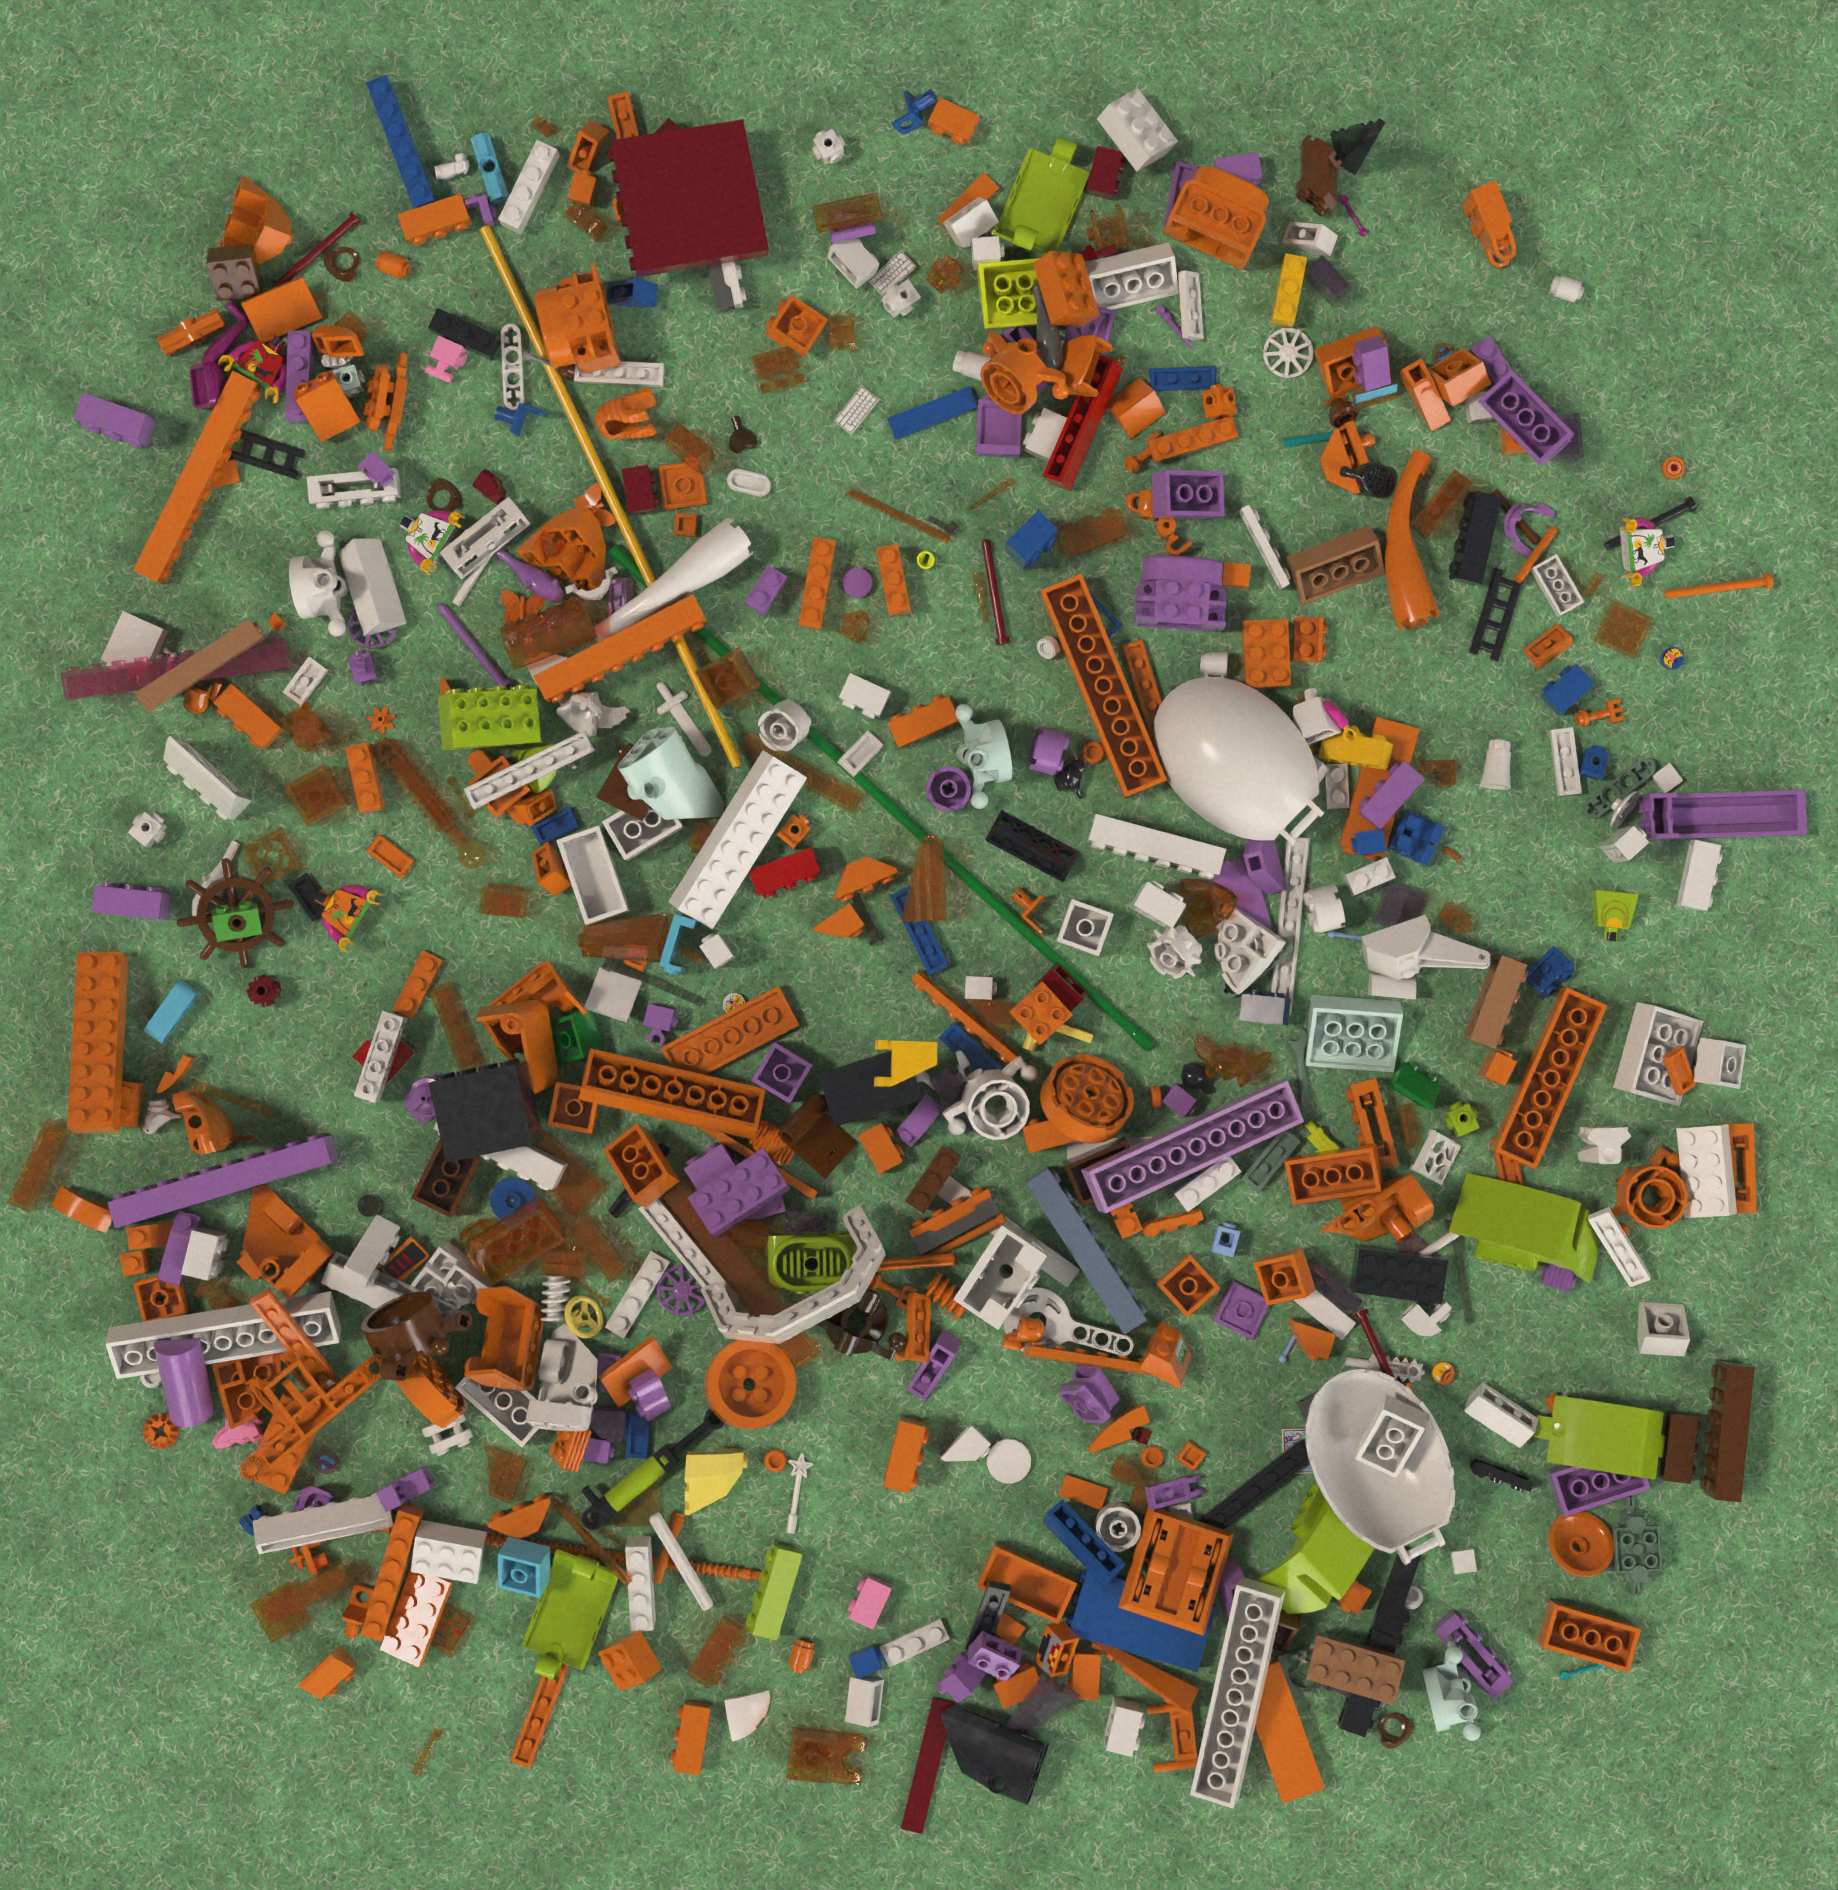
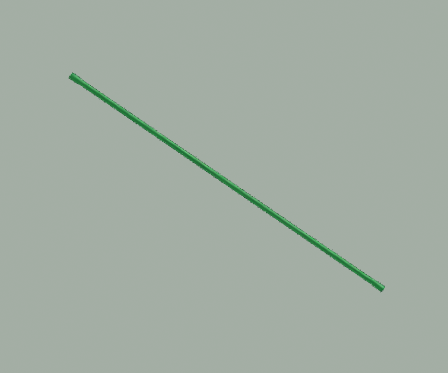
M616 544L608 554L647 588L637 564ZM703 627L694 632L773 706L778 702L784 701L708 629ZM810 725L807 737L1053 965L1058 962L1089 992L1087 996L1125 1030L1144 1051H1147L1153 1045L1154 1041L1143 1030L1135 1026L861 771L854 777L851 776L838 763L843 754Z

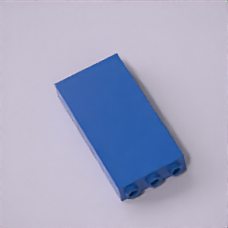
M1087 1568L1085 1571H1080L1078 1584H1081L1079 1593L1074 1592L1071 1605H1074V1610L1072 1614L1068 1613L1066 1624L1078 1637L1198 1672L1217 1608L1215 1603L1211 1610L1205 1634L1202 1636L1118 1608L1127 1577L1118 1575L1104 1587ZM1140 1591V1594H1139V1596H1138V1599H1137L1135 1602H1138V1601H1139V1598H1140V1595H1141V1591Z

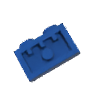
M1553 946L1527 970L1528 975L1525 982L1544 1000L1546 997H1551L1557 991V986L1563 981L1567 982L1573 976L1575 969L1573 963Z

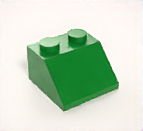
M588 1010V1013L585 1015L580 1012L551 1021L558 1065L588 1057L590 1048L604 1051L593 1011Z
M1410 1062L1406 1064L1400 1063L1387 1086L1422 1108L1432 1110L1442 1087L1437 1084L1438 1079L1428 1073L1424 1076L1417 1072L1419 1068Z

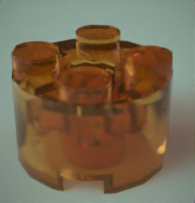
M308 701L303 702L280 719L283 726L294 735L292 737L294 743L298 748H302L306 754L332 738L329 734L331 732L322 718L311 711L313 706Z

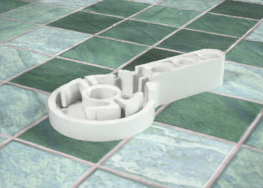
M1043 1287L1027 1289L1026 1292L1029 1294L1024 1300L1026 1303L1020 1305L1019 1308L1015 1307L1003 1322L1005 1333L1008 1334L1012 1333L1013 1329L1016 1332L1021 1313L1025 1314L1028 1318L1034 1312L1042 1313L1046 1318L1043 1338L1036 1343H1042L1046 1345L1044 1348L1052 1349L1053 1346H1060L1066 1341H1071L1125 1356L1130 1354L1134 1347V1340L1128 1334L1124 1335L1122 1332L1075 1320L1071 1316L1069 1307L1063 1298L1056 1292ZM1079 1326L1084 1327L1087 1331L1086 1337H1076L1074 1333L1075 1328ZM1098 1333H1105L1108 1336L1106 1344H1099L1096 1341ZM1120 1339H1127L1130 1343V1348L1128 1350H1121L1117 1342ZM1024 1342L1026 1343L1024 1347L1031 1346V1343Z

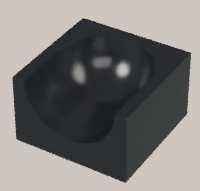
M891 1051L819 1074L835 1127L922 1100L916 1076H912L891 1087L874 1086V1077H891Z

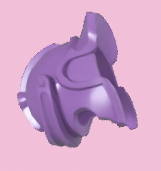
M437 1072L413 1082L411 1091L404 1098L407 1110L415 1119L422 1123L429 1122L436 1116L429 1082L436 1081L435 1076L440 1075Z

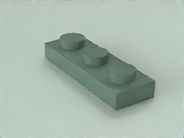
M1288 1130L1276 1134L1241 1176V1179L1259 1193L1301 1141Z

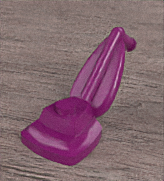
M229 300L224 307L240 322L226 329L202 355L201 363L190 366L191 394L195 408L209 409L216 404V400L220 397L219 392L224 389L227 383L221 365H218L219 359L227 353L250 322L248 316L240 310L233 300Z

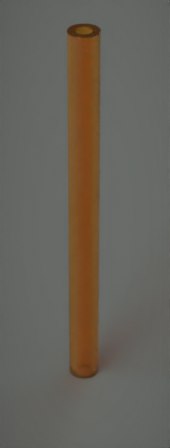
M851 488L847 496L946 544L951 537Z
M558 1501L554 1505L558 1513L625 1586L629 1585L632 1579L563 1503Z

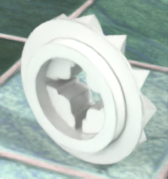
M324 354L321 357V362L325 367L335 368L348 363L353 357H329L328 354Z

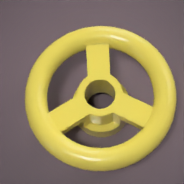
M577 1295L571 1298L565 1307V1321L573 1334L580 1338L588 1339L600 1332L603 1325V1314L600 1306L594 1299L586 1295ZM580 1302V1309L571 1313L573 1306ZM588 1304L595 1311L596 1322L590 1317ZM588 1325L593 1330L584 1332L579 1329Z

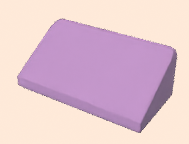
M619 578L611 580L608 590L609 616L634 598V579Z

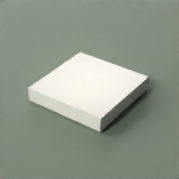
M600 967L586 1001L585 1009L627 1023L642 981Z

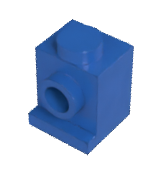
M1592 745L1591 748L1584 749L1579 766V775L1598 781L1603 779L1609 754L1604 752L1605 748ZM1594 757L1598 758V765L1592 763Z

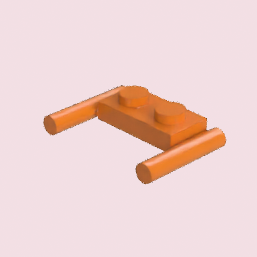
M1171 1703L1147 1705V1715L1170 1712L1175 1761L1153 1763L1154 1773L1196 1768L1198 1759L1192 1707L1187 1716L1180 1713L1181 1710Z

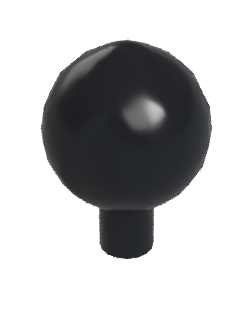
M1197 1062L1187 1063L1183 1066L1181 1071L1183 1084L1190 1089L1200 1088L1205 1095H1208L1212 1088L1206 1083L1208 1080L1206 1068Z

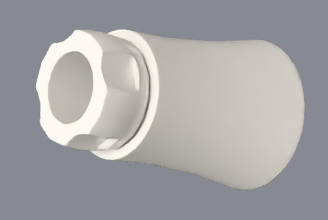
M957 351L952 370L981 381L980 373L982 366L991 357L970 351L968 353Z
M1499 739L1489 741L1484 771L1479 786L1497 790L1511 789L1510 741Z

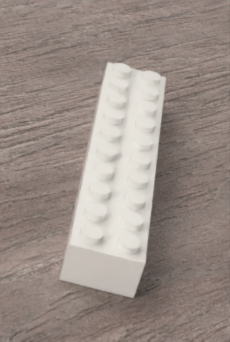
M331 1291L293 1297L289 1300H279L315 1347L340 1342L341 1324ZM251 1304L109 1327L105 1342L117 1379L159 1372L154 1350V1342L200 1338L205 1364L287 1351Z
M1242 1577L1236 1585L1190 1795L1229 1808H1234L1239 1799L1285 1589Z

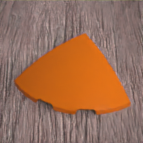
M280 1353L225 1361L211 1365L230 1429L248 1422L264 1407L251 1390L248 1381L252 1377L258 1376L265 1385L278 1375L281 1370ZM276 1384L270 1388L273 1393L276 1389ZM259 1389L262 1395L269 1401V1398L265 1395V1393L261 1389Z

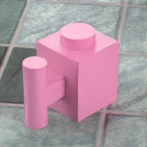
M438 336L430 354L432 360L438 362L436 367L428 364L425 373L450 383L453 375L447 373L446 370L450 367L457 371L459 366L462 367L467 359L465 348Z

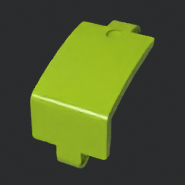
M1057 136L1050 155L1033 148L1028 149L1000 216L999 223L994 226L991 234L1041 255H1045L1050 251H1059L1090 176L1089 171L1071 164L1078 145L1077 143Z
M1556 1395L1552 1417L1535 1416L1539 1420L1533 1437L1549 1440L1548 1463L1656 1479L1658 1457L1664 1458L1666 1442L1665 1435H1661L1664 1413Z
M559 1549L556 1550L550 1570V1582L539 1598L522 1642L523 1648L541 1654L534 1673L555 1681L562 1663L580 1670L585 1668L617 1585L619 1572L601 1566L599 1561L578 1554V1556Z

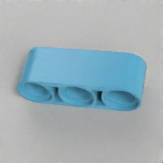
M179 980L148 1022L144 1032L162 1045L168 1040L167 1036L170 1032H174L181 1022L179 1019L183 1014L186 1015L194 1004L192 1001L196 996L200 995V992L184 980Z

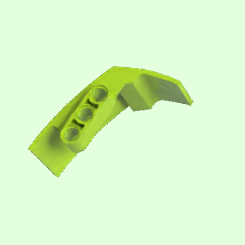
M1470 1173L1466 1174L1448 1231L1451 1234L1478 1239L1473 1256L1479 1260L1529 1271H1536L1538 1261L1571 1270L1586 1283H1591L1602 1243L1588 1221V1215L1592 1213L1589 1210L1581 1209L1580 1202L1530 1187Z
M1316 1483L1307 1492L1291 1525L1290 1530L1298 1537L1292 1550L1286 1554L1279 1566L1255 1579V1581L1285 1589L1282 1609L1287 1614L1314 1612L1326 1608L1333 1596L1340 1600L1345 1595L1375 1548L1359 1539L1341 1522Z

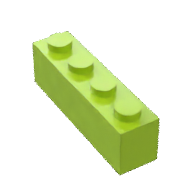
M772 1543L771 1548L767 1550L765 1568L759 1575V1588L754 1593L752 1599L753 1608L746 1618L747 1630L752 1635L773 1640L778 1639L803 1556L798 1549Z

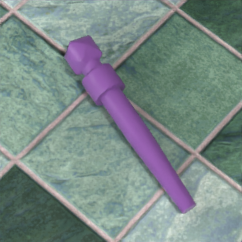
M1157 306L1156 312L1162 315L1161 318L1165 323L1167 322L1191 348L1193 344L1189 339H1183L1182 330L1174 322L1170 313L1165 311L1164 306Z

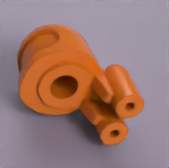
M215 679L208 689L194 685L186 690L183 707L186 711L193 714L203 713L206 711L210 699L214 702L220 696L224 682Z
M1021 1313L1016 1332L1003 1334L1002 1347L1021 1350L1025 1345L1023 1342H1039L1043 1338L1045 1331L1043 1322L1038 1318H1028L1025 1314Z

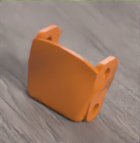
M1095 335L1080 336L1066 341L1062 347L1063 361L1059 371L1066 376L1065 383L1069 386V395L1097 397L1098 390L1090 386L1100 353L1112 352V344Z

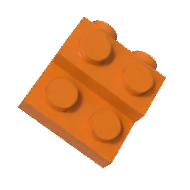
M791 294L787 301L783 299L776 309L779 312L777 317L772 316L765 326L768 329L765 335L782 347L788 345L802 356H805L828 319Z

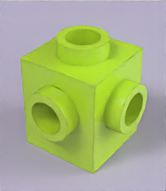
M1458 1101L1449 1105L1450 1109L1445 1111L1447 1116L1444 1118L1449 1130H1453L1455 1136L1460 1137L1480 1128L1476 1121V1118H1478L1477 1111L1469 1103L1462 1104V1101Z

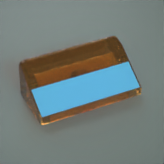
M1392 380L1389 385L1367 392L1364 388L1356 390L1351 396L1352 401L1360 410L1398 398L1397 380Z

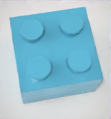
M508 1536L498 1553V1588L540 1598L550 1582V1547Z

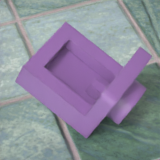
M474 194L465 200L468 210L480 207L486 226H495L494 219L498 218L494 205L490 206L486 195Z

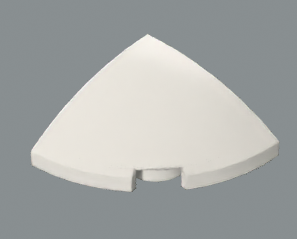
M769 1690L747 1693V1695L724 1699L732 1741L742 1739L754 1732L762 1718H765L770 1702Z

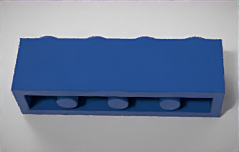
M1063 1499L1046 1514L1042 1523L1104 1587L1121 1573L1126 1564Z

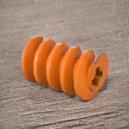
M940 1271L925 1286L924 1289H928L926 1296L934 1294L933 1303L941 1300L940 1309L948 1306L946 1314L954 1312L953 1320L955 1321L966 1311V1308L953 1300L959 1290L954 1292L956 1288L955 1283L947 1286L949 1278L946 1277L941 1280L943 1273Z

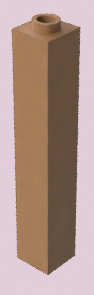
M248 619L134 694L145 710L151 713L262 641L261 634L264 632L257 621L252 623Z

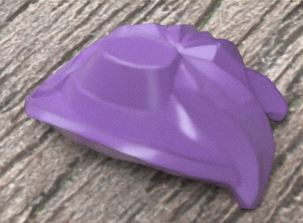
M316 1486L303 1488L295 1500L293 1510L296 1511L298 1509L302 1511L307 1507L326 1506V1504L333 1501V1496Z

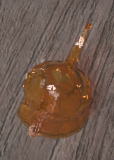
M1196 1035L1197 1039L1194 1040V1049L1198 1053L1197 1056L1207 1063L1205 1075L1208 1079H1212L1217 1074L1216 1071L1223 1074L1225 1081L1229 1079V1076H1239L1236 1078L1237 1083L1240 1087H1243L1250 1081L1251 1074L1262 1073L1263 1069L1267 1068L1268 1064L1272 1061L1270 1058L1272 1053L1266 1050L1261 1053L1248 1054L1236 1045V1042L1219 1047L1209 1042L1204 1035Z

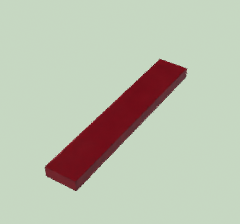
M936 1697L932 1698L901 1823V1829L919 1834L923 1833L947 1736L940 1713L954 1706L952 1701Z

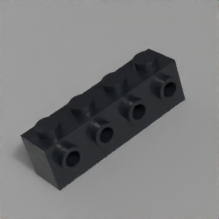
M1480 491L1468 492L1463 503L1465 508L1463 517L1458 525L1460 530L1458 539L1454 543L1455 553L1453 561L1449 565V580L1473 586L1482 585L1502 497Z

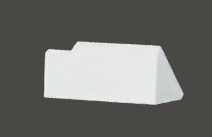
M381 539L351 540L338 552L364 637L407 624Z

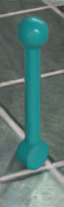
M1596 1663L1568 1672L1562 1670L1560 1678L1567 1680L1571 1675L1596 1668L1604 1669L1605 1666Z

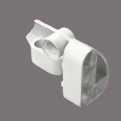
M566 1324L555 1329L552 1332L551 1339H547L544 1344L539 1368V1379L542 1381L538 1401L530 1399L525 1421L533 1427L540 1429L585 1431L589 1430L592 1408L598 1398L596 1391L598 1359L571 1332ZM585 1390H589L588 1396L581 1399L582 1393Z

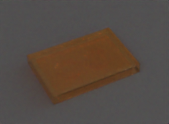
M876 192L811 206L817 232L819 233L883 219Z

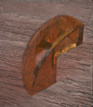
M1180 879V896L1184 898L1182 902L1186 904L1182 915L1188 932L1196 940L1212 934L1217 930L1216 926L1224 918L1226 920L1230 918L1236 907L1238 897L1228 888L1215 882L1202 879Z

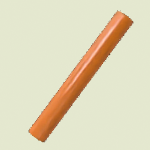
M1550 526L1514 577L1516 582L1522 583L1558 532L1555 527Z

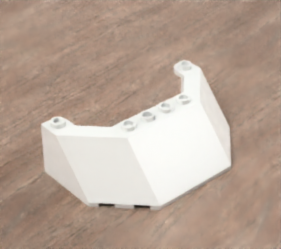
M861 1205L848 1211L843 1217V1221L858 1248L852 1258L853 1264L850 1269L845 1270L841 1279L835 1284L774 1316L760 1315L759 1317H751L749 1313L736 1312L723 1283L713 1282L701 1288L720 1332L727 1339L780 1344L859 1302L886 1255L883 1245Z

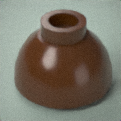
M1341 397L1335 398L1331 402L1332 407L1329 410V421L1331 426L1339 428L1347 422L1354 421L1359 414V409L1348 400H1343Z

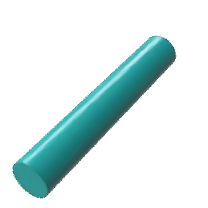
M1333 431L1284 438V448L1328 441Z

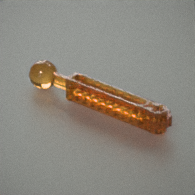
M386 737L379 743H376L375 755L379 758V761L386 763L384 767L386 770L392 769L390 773L392 777L398 776L396 783H403L401 789L404 791L409 790L407 796L409 798L414 796L412 803H420L418 810L426 811L423 815L424 818L431 817L429 824H436L434 831H442L447 834L459 849V862L469 869L481 866L486 857L483 845L477 841H469L457 826L459 824L456 822V819L459 815L457 813L450 814L453 809L452 806L444 807L447 801L445 799L439 800L441 796L439 792L433 793L436 788L435 786L428 787L430 780L428 778L422 779L425 775L424 772L417 773L418 765L411 766L414 760L412 758L406 759L408 752H401L403 746L396 739ZM386 746L393 747L391 752L396 756L394 759L390 755L384 754L386 753Z

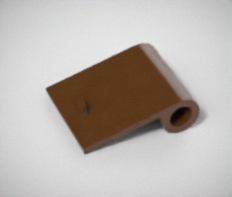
M628 743L621 747L618 755L619 758L596 798L643 821L650 806L642 799L634 800L630 798L627 790L628 784L618 769V764L634 746V744Z
M812 1094L779 1129L778 1134L784 1143L826 1179L857 1142L840 1126L835 1127L833 1120L825 1114L828 1109L826 1100L820 1095Z

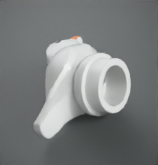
M167 1099L150 1100L147 1107L149 1112L146 1114L145 1123L140 1129L146 1134H153L169 1120L182 1118V1114L173 1113L168 1110L169 1104H167Z

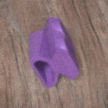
M1077 1366L1072 1374L1074 1382L1060 1385V1397L1073 1407L1076 1416L1085 1423H1104L1111 1418V1409L1120 1398L1099 1366Z

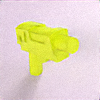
M1309 1120L1304 1125L1311 1132L1307 1138L1318 1149L1316 1152L1341 1149L1334 1140L1332 1141L1326 1135L1324 1129L1321 1126L1317 1127L1312 1120Z

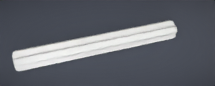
M659 1512L650 1516L649 1521L702 1610L710 1609L713 1606V1601Z

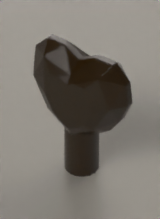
M740 416L732 417L734 432L729 440L731 451L738 454L744 449H754L758 444L757 437L749 429L743 428Z

